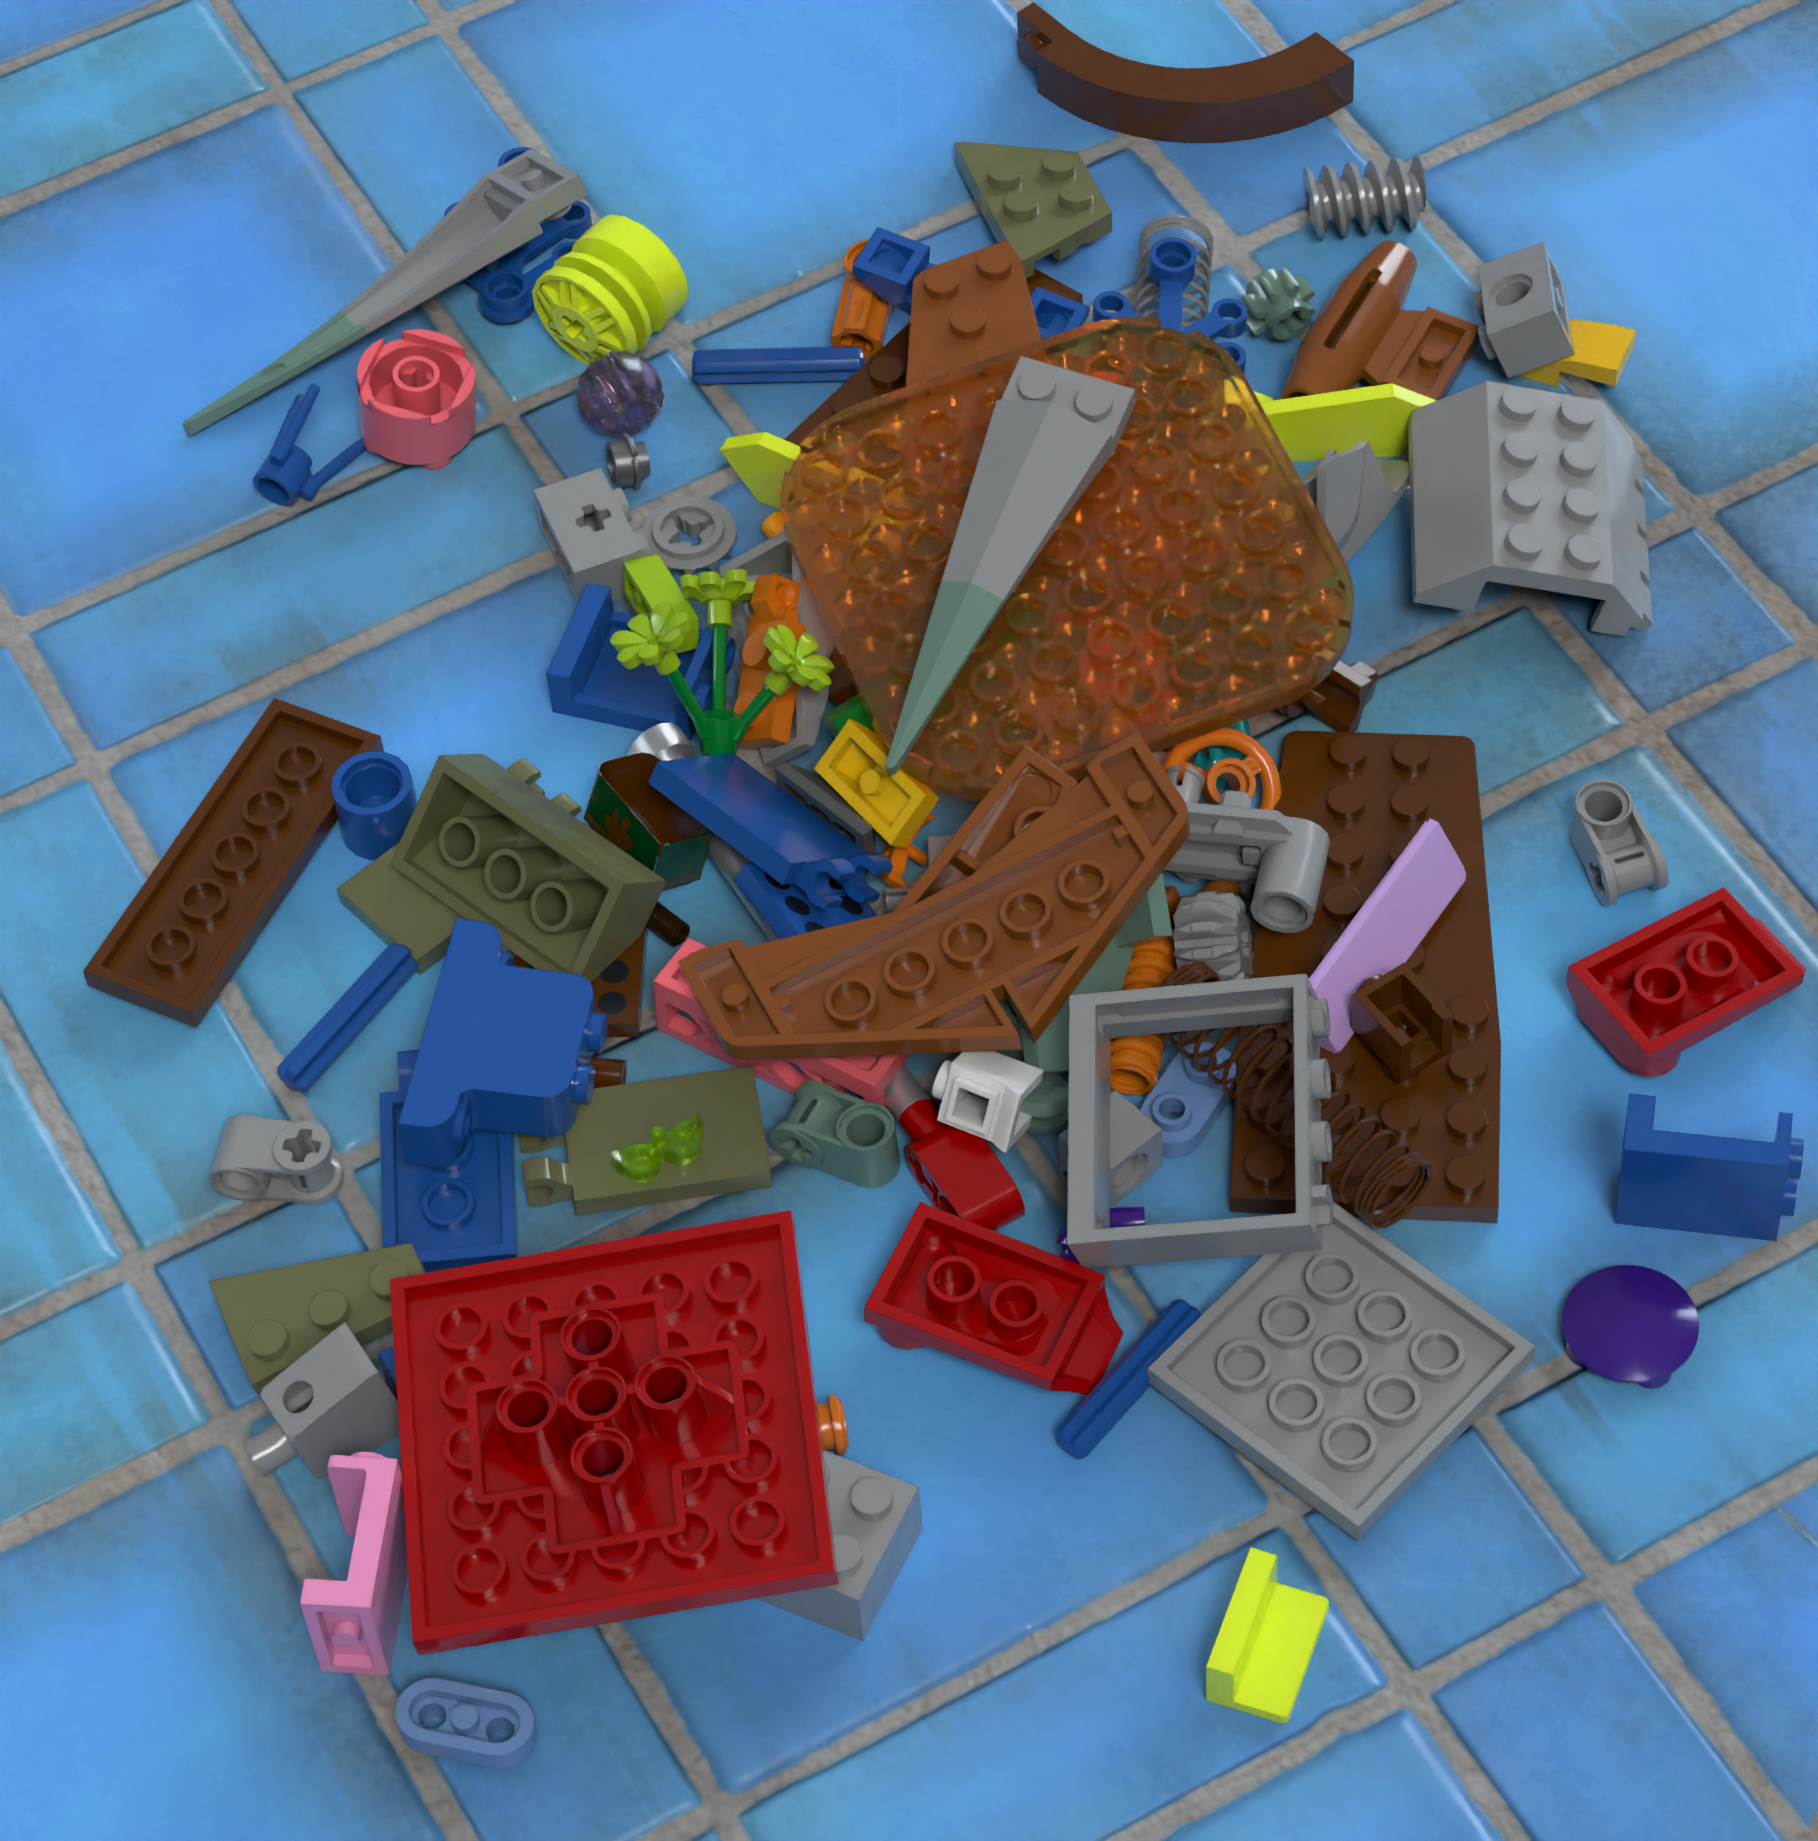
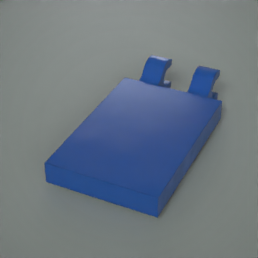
M734 753L658 761L648 783L781 885L795 884L807 894L809 900L819 908L838 907L843 902V899L830 889L829 878L834 879L843 886L847 895L856 902L876 901L880 893L868 885L866 881L867 869L871 873L879 875L890 873L893 868L891 861L881 853L866 854L867 852L861 850L855 843Z
M419 1050L398 1051L399 1091L380 1093L383 1248L412 1243L426 1273L518 1257L514 1133L474 1129L470 1131L468 1140L463 1144L457 1157L445 1165L432 1167L404 1163L398 1122Z

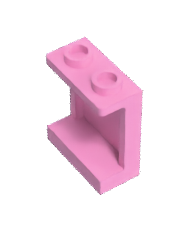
M357 1452L351 1456L331 1455L328 1461L327 1472L346 1535L355 1537L347 1581L304 1579L300 1599L301 1610L320 1671L390 1676L408 1575L401 1470L398 1459L386 1458L374 1452Z

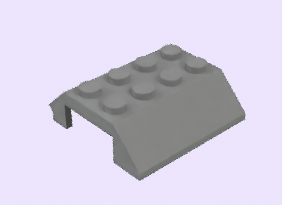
M1485 381L1411 411L1408 418L1413 602L1472 612L1486 581L1601 599L1590 621V631L1626 637L1631 627L1642 630L1649 628L1653 624L1651 591L1646 586L1650 582L1648 544L1643 540L1647 536L1645 499L1641 495L1644 491L1642 458L1633 448L1630 434L1602 400Z

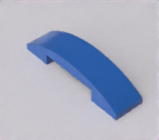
M877 227L853 264L852 274L883 299L911 315L913 281L921 271L935 266V264L929 262L930 246ZM1036 287L1031 295V301L1046 356L1065 355L1088 318L1090 307Z

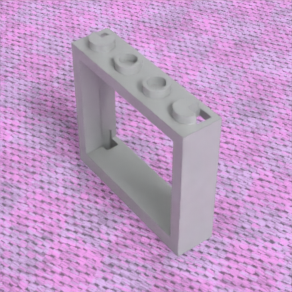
M1306 973L1069 995L1067 1245L1080 1265L1087 1268L1323 1250V1226L1332 1225L1333 1200L1330 1186L1322 1184V1162H1330L1332 1160V1137L1328 1121H1321V1099H1330L1331 1075L1327 1059H1320V1038L1329 1037L1330 1013L1327 999H1318ZM1293 1022L1296 1213L1110 1228L1111 1038Z

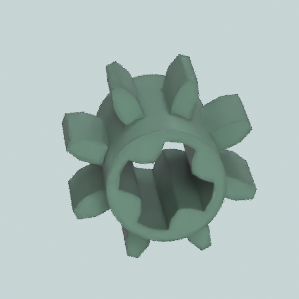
M1283 268L1281 271L1278 269L1263 271L1251 280L1247 286L1246 295L1242 297V300L1248 307L1246 323L1255 335L1264 332L1270 342L1275 341V339L1289 340L1295 338L1308 327L1312 317L1311 314L1315 312V309L1309 302L1315 295V292L1302 274L1293 277L1287 268Z

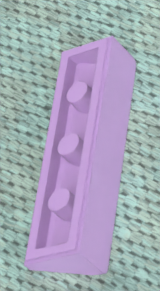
M1431 818L1428 822L1425 821L1309 978L1318 999L1326 998L1328 1002L1329 1037L1320 1038V1047L1332 1053L1341 1052L1355 1033L1351 1028L1352 994L1368 978L1377 974L1384 975L1400 964L1406 963L1466 880L1464 866L1439 822Z

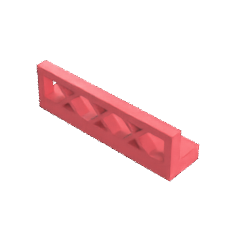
M690 938L684 942L653 980L658 1030L737 1068L753 1065L756 1077L793 1095H796V1091L801 1083L806 1080H815L850 1095L844 1089L846 1088L862 1096L863 1100L880 1104L886 1108L885 1088L909 1058V1054L742 1060L733 1057L722 1046L681 974L677 961L707 947ZM678 1009L688 1013L694 1021L678 1014ZM790 1062L798 1065L804 1073L797 1071Z

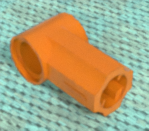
M869 240L855 243L847 250L844 256L846 277L831 335L832 347L859 346L863 349L865 361H869L870 357L883 347L891 310L896 307L852 274L853 264Z

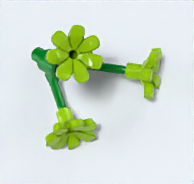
M730 569L725 573L724 578H721L719 573L711 571L699 573V577L692 574L680 576L685 600L700 601L704 606L708 607L707 627L713 630L712 710L703 712L678 669L680 660L674 650L683 644V635L691 629V623L686 612L674 614L670 602L658 603L652 610L651 620H649L647 615L639 614L628 622V627L631 631H617L610 639L612 646L620 652L617 655V660L626 669L631 670L643 662L646 666L654 665L660 675H666L693 721L697 736L701 739L700 750L706 753V756L728 753L736 754L738 741L744 738L751 723L776 694L783 695L793 682L803 687L808 685L814 691L821 692L831 684L828 674L835 669L834 664L827 657L813 654L818 649L819 642L810 634L805 632L796 641L793 632L784 625H777L775 628L769 627L763 637V644L771 653L767 662L772 670L764 678L765 687L741 715L726 710V630L732 628V607L738 603L750 602L756 581H746L747 571L742 569Z

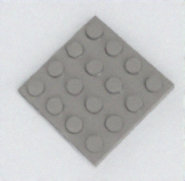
M1333 1202L1332 1225L1323 1226V1250L1263 1255L1147 1368V1373L1150 1377L1148 1379L1150 1385L1356 1540H1359L1534 1360L1535 1346Z

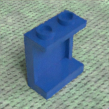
M587 582L546 672L552 711L643 732L658 724L673 723L680 727L691 742L696 732L693 721L666 675H660L654 665L646 666L642 662L639 666L630 670L626 669L617 660V655L620 652L612 646L610 639L617 631H631L628 627V622L637 615L614 611L610 587ZM707 626L705 630L699 629L697 649L676 654L680 660L678 669L703 712L712 710L713 630ZM726 630V674L732 667L736 649L735 639L728 636V630Z
M1629 1093L1619 1172L1615 1224L1777 1241L1781 1215L1794 1216L1797 1179H1800L1804 1139L1791 1138L1793 1113L1779 1112L1774 1142L1653 1130L1656 1096Z

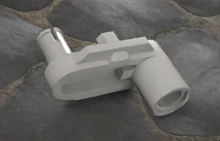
M1180 765L1169 767L1165 773L1187 805L1190 832L1185 842L1164 870L1182 872L1188 878L1256 884L1250 906V911L1256 921L1270 930L1282 933H1296L1307 929L1313 922L1331 841L1328 833L1320 825L1310 820L1287 817L1277 810L1251 808L1252 798L1242 791L1226 790L1220 796L1218 805L1198 803L1205 783L1203 774L1197 769L1186 765L1182 785H1179L1177 783L1181 771Z

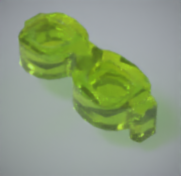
M697 1113L692 1116V1120H685L675 1125L665 1134L663 1127L654 1126L651 1129L652 1144L641 1143L611 1152L613 1168L617 1174L625 1175L635 1182H649L660 1174V1164L662 1162L668 1161L676 1166H684L691 1163L701 1152V1140L704 1137L702 1118Z

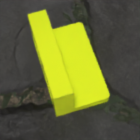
M1250 1547L1206 1665V1700L1275 1722L1287 1723L1290 1720L1328 1614L1329 1601L1324 1596L1277 1583L1276 1554Z

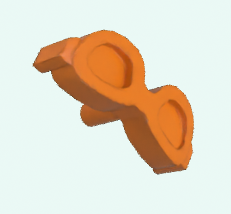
M929 813L905 848L888 844L881 854L885 855L893 865L890 873L877 875L882 878L883 882L893 888L906 887V882L902 880L908 857L921 866L927 863L929 860L928 855L912 845L911 842L922 826L927 825L935 818L934 815Z

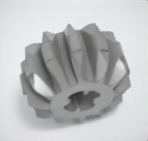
M1217 890L1197 892L1195 896L1182 897L1173 915L1175 925L1174 932L1172 933L1175 947L1173 956L1176 958L1177 969L1193 961H1203L1221 977L1220 981L1250 979V974L1253 973V936L1250 933L1249 916L1245 912V904L1241 898L1233 893H1218Z

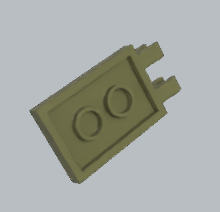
M525 758L517 760L507 769L545 796L544 790L534 783L541 777L540 771ZM561 793L551 800L574 817L581 812V806L566 793ZM398 842L339 886L337 891L341 904L386 945L389 946L394 943L407 946L412 951L410 956L419 963V968L416 972L421 975L446 956L456 918H465L390 865L399 845Z
M753 1065L594 1088L590 1104L579 1105L574 1125L564 1134L555 1137L519 1134L521 1153H537L548 1148L566 1145L569 1163H561L548 1157H533L522 1161L529 1207H543L558 1201L574 1199L576 1215L772 1187L771 1169Z

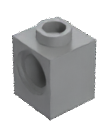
M1117 1090L1110 1094V1208L1163 1166L1162 1129ZM1067 1128L1058 1135V1171L1062 1181L1068 1188Z

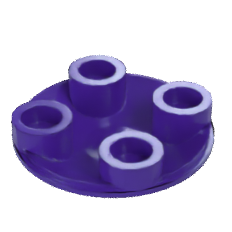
M1618 1265L1607 1267L1581 1280L1566 1299L1562 1313V1330L1566 1341V1353L1573 1364L1588 1368L1607 1379L1625 1383H1637L1649 1389L1659 1388L1668 1383L1672 1373L1679 1369L1693 1353L1699 1335L1698 1313L1688 1293L1669 1276L1643 1266Z

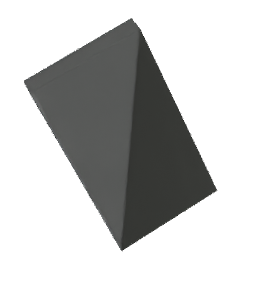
M786 761L775 767L777 786L855 843L861 850L867 852L866 854L876 853V830L821 775Z

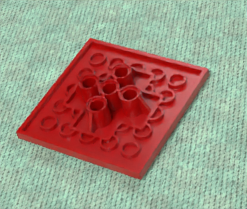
M791 1210L390 1279L412 1642L418 1655L839 1584L796 1226ZM615 1471L613 1474L603 1477V1475Z

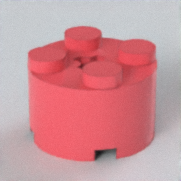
M424 329L401 331V339L393 340L384 344V338L367 348L360 358L357 367L359 426L364 446L368 451L380 454L398 463L422 465L432 470L442 469L451 463L453 455L457 454L468 444L475 431L476 376L473 363L471 364L464 356V348L456 340L439 332Z

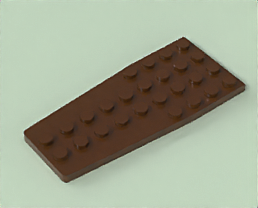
M1292 731L1286 736L1279 774L1281 796L1274 806V810L1287 817L1302 818L1320 825L1328 833L1331 842L1312 924L1307 929L1296 933H1282L1270 930L1256 921L1252 947L1254 955L1252 959L1253 973L1250 974V979L1305 973L1310 978L1425 821L1428 822L1431 818L1439 822L1464 866L1466 880L1405 964L1454 1013L1451 1052L1401 1084L1396 1081L1385 1062L1356 1032L1339 1053H1332L1320 1047V1059L1326 1058L1328 1061L1330 1075L1336 1079L1335 1091L1348 1089L1351 1093L1350 1104L1362 1102L1366 1106L1365 1117L1378 1116L1381 1120L1380 1130L1393 1129L1395 1132L1394 1144L1407 1142L1410 1145V1152H1419L1432 1165V1178L1426 1192L1414 1208L1402 1219L1497 1223L1499 1210L1501 1038L1475 744L1470 738L1465 736ZM1400 1019L1393 1023L1396 1028L1400 1027L1409 1037L1414 1035ZM1293 1022L1271 1023L1275 1024L1278 1028L1277 1038L1289 1037L1292 1040V1051H1294ZM1257 1025L1242 1026L1239 1030L1238 1044L1250 1032L1256 1029ZM1271 1029L1261 1032L1251 1047L1238 1059L1237 1075L1243 1072L1255 1054L1270 1042L1273 1035ZM1285 1042L1275 1045L1263 1063L1247 1076L1242 1092L1257 1085L1269 1068L1284 1056L1287 1050ZM1294 1057L1288 1059L1278 1075L1263 1087L1256 1105L1273 1097L1282 1083L1294 1072ZM1294 1086L1277 1101L1271 1118L1289 1109L1294 1101ZM1253 1094L1242 1097V1101L1246 1105L1251 1106ZM1343 1094L1330 1101L1321 1113V1121H1329L1341 1110L1346 1098ZM1235 1098L1230 1212L1296 1213L1295 1150H1286L1281 1145L1280 1137H1272L1266 1131V1124L1256 1123L1251 1117V1111L1242 1110L1237 1105V1098ZM1268 1107L1256 1110V1113L1265 1119ZM1354 1108L1347 1112L1331 1131L1332 1148L1343 1134L1356 1123L1360 1115L1359 1108ZM1293 1112L1288 1121L1286 1131L1295 1127V1112ZM1283 1119L1271 1123V1127L1275 1131L1280 1132ZM1369 1121L1361 1126L1351 1140L1339 1150L1330 1170L1336 1169L1347 1162L1360 1145L1371 1136L1375 1128L1374 1121ZM1295 1134L1285 1137L1290 1145H1295ZM1388 1134L1375 1140L1366 1153L1354 1163L1345 1184L1362 1175L1373 1161L1384 1152L1390 1141ZM1399 1148L1392 1152L1381 1166L1370 1175L1360 1197L1363 1196L1371 1180L1385 1165L1405 1153L1404 1148ZM1322 1162L1323 1172L1327 1162ZM1416 1168L1409 1170L1388 1189L1376 1210L1393 1201L1405 1190L1413 1178ZM1343 1171L1329 1176L1334 1185H1339ZM1322 1177V1184H1325L1324 1177ZM1358 1184L1344 1190L1349 1198H1354ZM1331 1190L1334 1203L1354 1217H1360L1355 1212L1354 1204L1343 1202L1340 1198L1339 1190Z

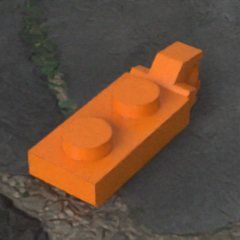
M774 573L757 577L750 601L754 611L748 621L750 626H748L747 637L742 650L743 664L738 697L733 712L739 715L743 713L765 687L764 678L772 670L767 662L771 653L763 644V637L768 628L784 625L793 632L796 641L806 632V625L798 622L797 608L801 588L800 583ZM793 682L783 695L776 694L751 723L744 738L738 741V747L754 749L787 744L789 742L797 683Z

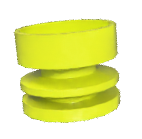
M607 215L598 219L574 243L571 252L559 257L554 262L553 267L545 271L536 280L532 295L534 308L543 326L559 346L576 360L595 370L614 372L624 368L633 359L635 352L642 350L647 345L651 334L660 331L684 307L689 292L687 278L678 259L660 238L645 226L625 216Z

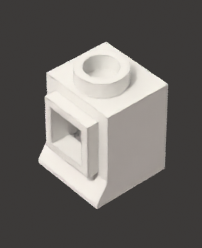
M996 1051L962 1052L953 1062L946 1060L935 1078L932 1096L942 1100L937 1121L991 1141L1001 1151L1006 1153L1030 1127L1032 1116L1021 1112L1020 1109L1025 1098L1041 1082L1044 1070ZM969 1092L989 1099V1102L976 1096H973L969 1094Z

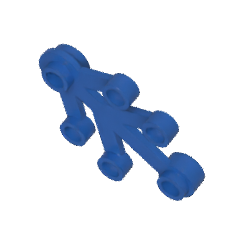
M517 147L508 150L500 157L498 167L531 148ZM576 201L571 204V209L565 215L542 223L540 226L543 233L529 244L499 260V271L493 273L488 268H485L465 280L480 292V309L488 319L500 323H511L524 319L534 310L532 290L536 280L545 271L551 269L559 257L571 252L575 242L559 244L554 248L551 258L523 274L524 263L563 237L579 239L592 226L591 212L587 204ZM454 203V204L450 205V206L445 210L444 216H445L448 212H450V210H451L457 203Z
M1176 237L1163 238L1154 243L1150 250L1148 272L1156 286L1159 287L1158 329L1129 306L1128 299L1119 292L1106 291L1100 293L1095 298L1093 305L1094 324L1105 331L1120 330L1156 360V370H1150L1129 354L1125 341L1115 335H1102L1092 342L1090 357L1092 368L1100 374H1118L1120 377L1127 379L1131 386L1138 391L1136 403L1139 411L1147 419L1160 424H1175L1188 419L1195 411L1197 393L1217 380L1226 383L1239 380L1244 375L1246 352L1240 345L1233 342H1222L1212 348L1208 359L1184 373L1180 371V361L1218 336L1227 339L1241 336L1246 329L1248 311L1246 306L1239 300L1232 298L1221 299L1214 304L1210 313L1182 330L1183 289L1195 276L1197 252L1191 243ZM1105 310H1115L1117 312L1110 313L1106 312ZM1223 317H1232L1234 320H1226ZM1104 353H1111V354H1114L1115 356L1109 357V356H1104V355H1102V354H1104ZM1227 360V361H1232V362H1234V363H1233V364H1226V363H1223V362H1221V361Z

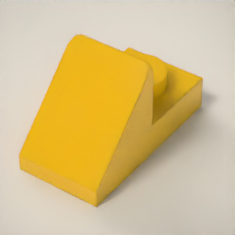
M848 719L814 769L890 845L905 848L940 799L921 780L927 767L921 761L908 754L898 772L889 777L886 761L892 743L859 722Z

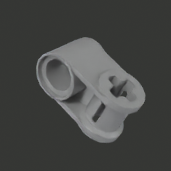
M1607 779L1592 780L1583 785L1577 792L1570 839L1572 847L1576 850L1588 874L1591 887L1599 902L1603 906H1608L1616 903L1619 895L1650 886L1653 890L1666 888L1668 884V870L1664 854L1655 837L1648 831L1628 790L1616 781Z
M239 1114L228 1117L224 1122L209 1175V1183L220 1194L241 1201H255L259 1199L320 1205L331 1200L339 1192L343 1184L344 1173L338 1159L332 1155L333 1143L328 1131L319 1123L263 1119L258 1116ZM308 1138L312 1139L315 1150H312ZM302 1175H304L308 1188H305L304 1182L301 1177Z

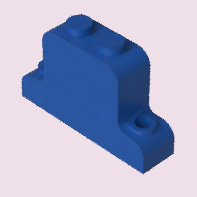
M456 918L398 1122L404 1163L432 1167L445 1165L457 1157L463 1144L467 1142L470 1131L474 1129L541 1137H555L570 1130L576 1121L579 1105H589L591 1102L595 1082L594 1066L590 1065L593 1052H603L607 1038L608 1017L607 1014L595 1013L594 994L591 983L578 974L513 966L512 951L502 950L500 933L493 925L483 921Z

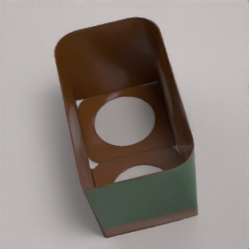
M640 752L604 761L599 766L583 817L588 825L652 871H654L658 855L659 860L655 873L667 881L662 891L700 880L713 832L648 783L657 762L662 760L653 754Z

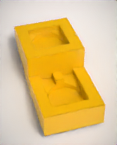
M1570 320L1575 354L1517 375L1558 387L1564 374L1568 373L1616 387L1635 347L1636 330L1594 321Z

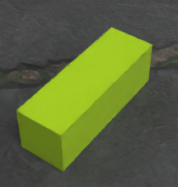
M659 554L623 561V593L636 614H645L651 620V613L655 605L661 602H670L674 614L686 612L691 623V629L683 635L684 642L678 649L674 650L675 653L697 649L699 644V618L690 603L685 600L683 592Z

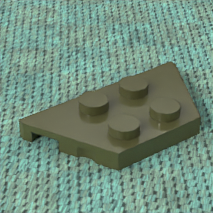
M973 142L954 143L956 166L997 242L1008 240L1020 257L1026 279L1034 275V262L1053 252V257L1061 260L1076 252L1079 246L1085 243H1092L1112 232V211L1078 152Z

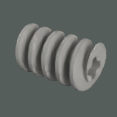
M1413 156L1409 172H1407L1400 158H1391L1386 175L1377 160L1368 161L1363 178L1354 162L1345 163L1340 180L1332 165H1322L1317 182L1309 167H1304L1303 170L1307 217L1309 223H1312L1318 238H1325L1329 221H1335L1341 236H1347L1351 220L1355 218L1358 219L1364 234H1368L1371 232L1375 216L1381 217L1387 232L1393 231L1397 214H1403L1409 228L1416 229L1419 214L1425 210L1426 184L1420 156Z

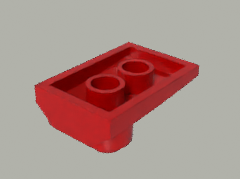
M1723 887L1568 966L1566 985L1582 1021L1621 1065L1632 1073L1641 1076L1657 1077L1670 1072L1676 1067L1683 1050L1801 985L1806 969L1760 919L1753 918Z
M922 1202L919 1203L864 1307V1321L875 1325L882 1339L894 1347L909 1350L926 1345L1050 1391H1067L1088 1395L1103 1378L1123 1336V1331L1116 1322L1108 1303L1105 1289V1274Z

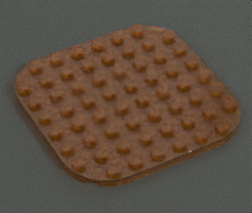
M1119 317L1089 323L848 407L818 425L800 444L801 452L792 464L790 471H785L781 486L780 502L785 536L877 736L889 754L996 401L1001 400L1020 356L1135 389L1136 404L1115 452L1078 499L1014 589L901 765V768L920 783L950 796L982 801L1025 746L1031 748L1077 781L1087 776L1086 766L1105 749L1136 732H1139L1152 753L1161 751L1289 704L1318 686L1338 664L1347 647L1353 626L1354 592L1347 564L1244 373L1227 351L1215 341L1194 329L1188 335L1177 330L1161 327V319L1149 317Z

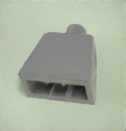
M343 1323L262 1388L260 1396L276 1421L242 1444L264 1477L299 1454L316 1478H325L328 1476L327 1466L331 1455L351 1456L357 1452H372L399 1437L397 1400L346 1323Z

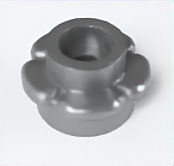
M624 433L621 435V440L606 443V463L614 488L632 486L633 491H638L642 478L649 477L651 472L649 456L644 442L635 443L631 436Z

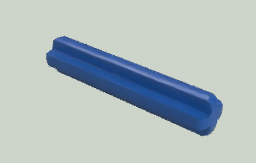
M859 346L698 349L693 353L692 373L694 382L697 384L847 381L862 368L865 360L863 349Z
M390 944L281 1062L277 1068V1075L287 1088L293 1092H307L419 968V963L410 956L412 951L403 944Z
M1183 1299L1172 1301L1057 1428L1056 1442L1059 1447L1075 1459L1087 1457L1151 1386L1148 1383L1150 1377L1147 1373V1368L1201 1316L1199 1310Z

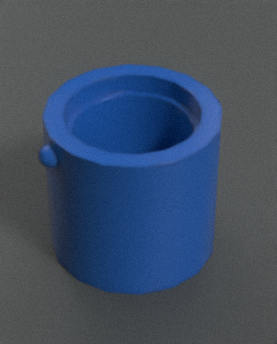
M368 751L352 756L342 763L333 775L331 791L346 847L356 856L367 860H376L400 842L417 805L413 779L408 765L398 756L386 752Z

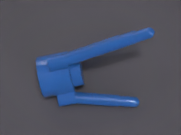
M316 383L310 384L305 395L299 394L295 397L268 457L253 478L256 489L265 498L281 506L292 505L298 495L306 501H311L324 483L366 449L361 437L316 474H311L312 460L303 449L294 445L320 392V386Z

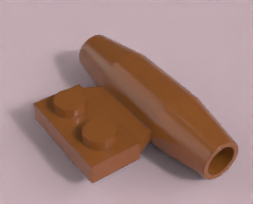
M1383 241L1340 281L1299 345L1281 394V399L1353 389L1363 377L1371 386L1393 383L1434 400H1440L1447 396L1479 344V325L1427 307L1425 311L1402 310L1417 269V260L1412 251L1405 245L1396 241Z

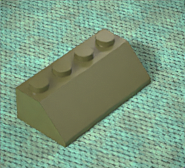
M485 754L438 756L390 862L391 866L465 919L483 921L493 925L500 933L502 945L535 969L578 974L586 978L590 983L641 936L667 882Z

